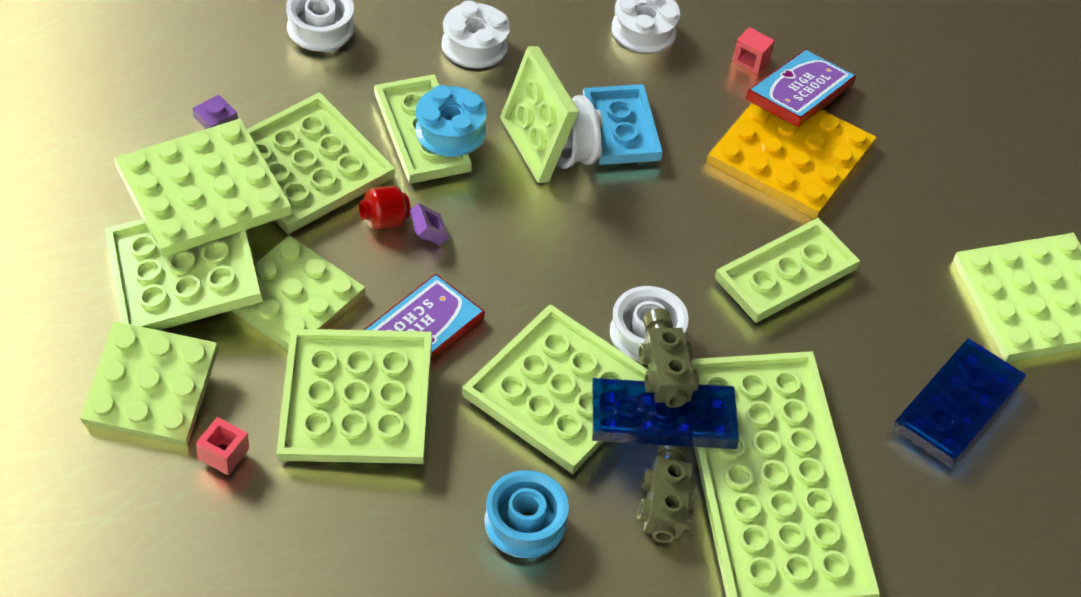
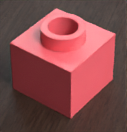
M749 27L736 41L732 62L758 75L770 62L775 40Z
M217 417L196 442L198 460L229 475L249 450L248 433Z

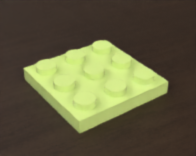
M528 46L500 119L537 183H547L550 181L579 111L540 47Z
M289 235L255 264L263 302L231 311L288 351L291 329H328L365 296V286Z
M114 321L80 417L83 424L188 446L219 347L217 342Z

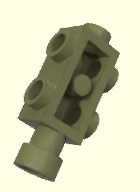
M663 308L653 309L643 317L646 337L644 343L639 344L638 349L640 364H647L648 367L644 379L645 390L647 393L654 394L655 403L665 402L666 406L677 408L691 401L693 391H697L699 386L697 370H692L691 366L692 347L690 342L685 341L683 328H673L671 314L668 310Z
M665 437L658 442L657 457L651 469L645 468L641 482V489L648 492L647 499L641 500L638 520L644 521L643 532L652 534L653 539L661 543H669L674 539L679 540L684 531L690 530L694 512L692 509H688L689 500H692L695 493L696 479L691 478L692 463L684 462L687 445L682 439L676 437Z

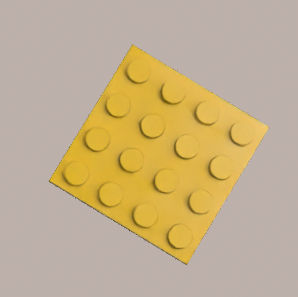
M751 103L709 152L706 163L816 219L822 214L874 146L876 136L822 109L802 125L796 127Z

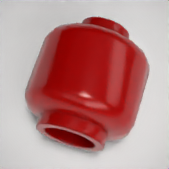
M396 186L373 187L367 190L364 200L360 201L359 214L361 219L366 220L369 227L373 230L399 228L404 224L405 219H408L410 216V201L407 194L402 193L401 189Z

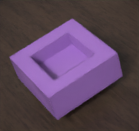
M220 95L193 108V117L205 129L238 119V113Z
M420 203L410 210L414 223L413 229L422 240H429L441 246L449 239L440 213Z

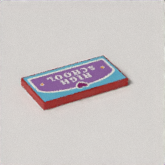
M804 49L748 89L745 99L784 121L799 127L850 88L855 82L856 75Z
M435 273L363 330L432 332L431 361H433L481 322L485 317V311Z

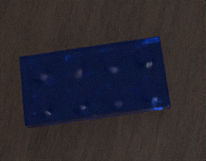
M967 338L895 420L892 429L952 468L1021 386L1026 374Z
M592 378V441L737 449L739 434L734 386L699 384L698 390L693 391L691 401L686 402L680 407L670 408L666 406L665 402L655 403L654 394L646 392L644 381Z

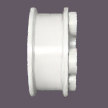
M288 0L286 12L289 18L287 31L292 41L297 45L313 51L334 52L351 39L354 33V21L352 19L354 4L352 0Z
M617 0L615 16L612 21L613 36L622 46L634 52L645 54L661 52L669 48L676 38V26L680 20V9L674 0Z
M464 1L446 14L443 21L442 49L451 61L463 67L480 69L494 66L504 59L508 51L507 38L510 33V23L503 12L487 4Z
M577 95L572 99L579 113L557 163L562 169L571 168L575 162L580 161L585 165H591L602 157L600 130L603 124L602 114L598 109L594 108L591 101L584 95Z
M654 286L632 288L624 292L617 299L613 308V320L610 325L611 341L615 348L639 364V344L644 343L646 337L643 317L650 310L657 308L668 310L671 314L673 328L682 327L685 337L689 320L687 309L675 294L663 288Z

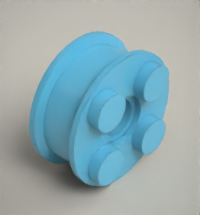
M435 86L431 91L424 94L416 105V136L419 143L426 150L446 157L463 156L475 151L483 143L486 136L484 122L487 110L485 103L478 94L468 89L456 86Z
M520 470L504 475L493 484L486 500L485 529L489 539L504 553L518 558H537L551 552L559 545L565 534L566 519L569 511L567 495L557 481L537 471ZM527 511L531 512L533 515L526 516L522 514Z

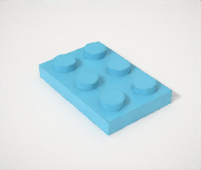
M644 84L583 88L582 95L591 101L594 108L601 112L603 124L600 128L602 157L598 159L599 165L661 161L662 149Z

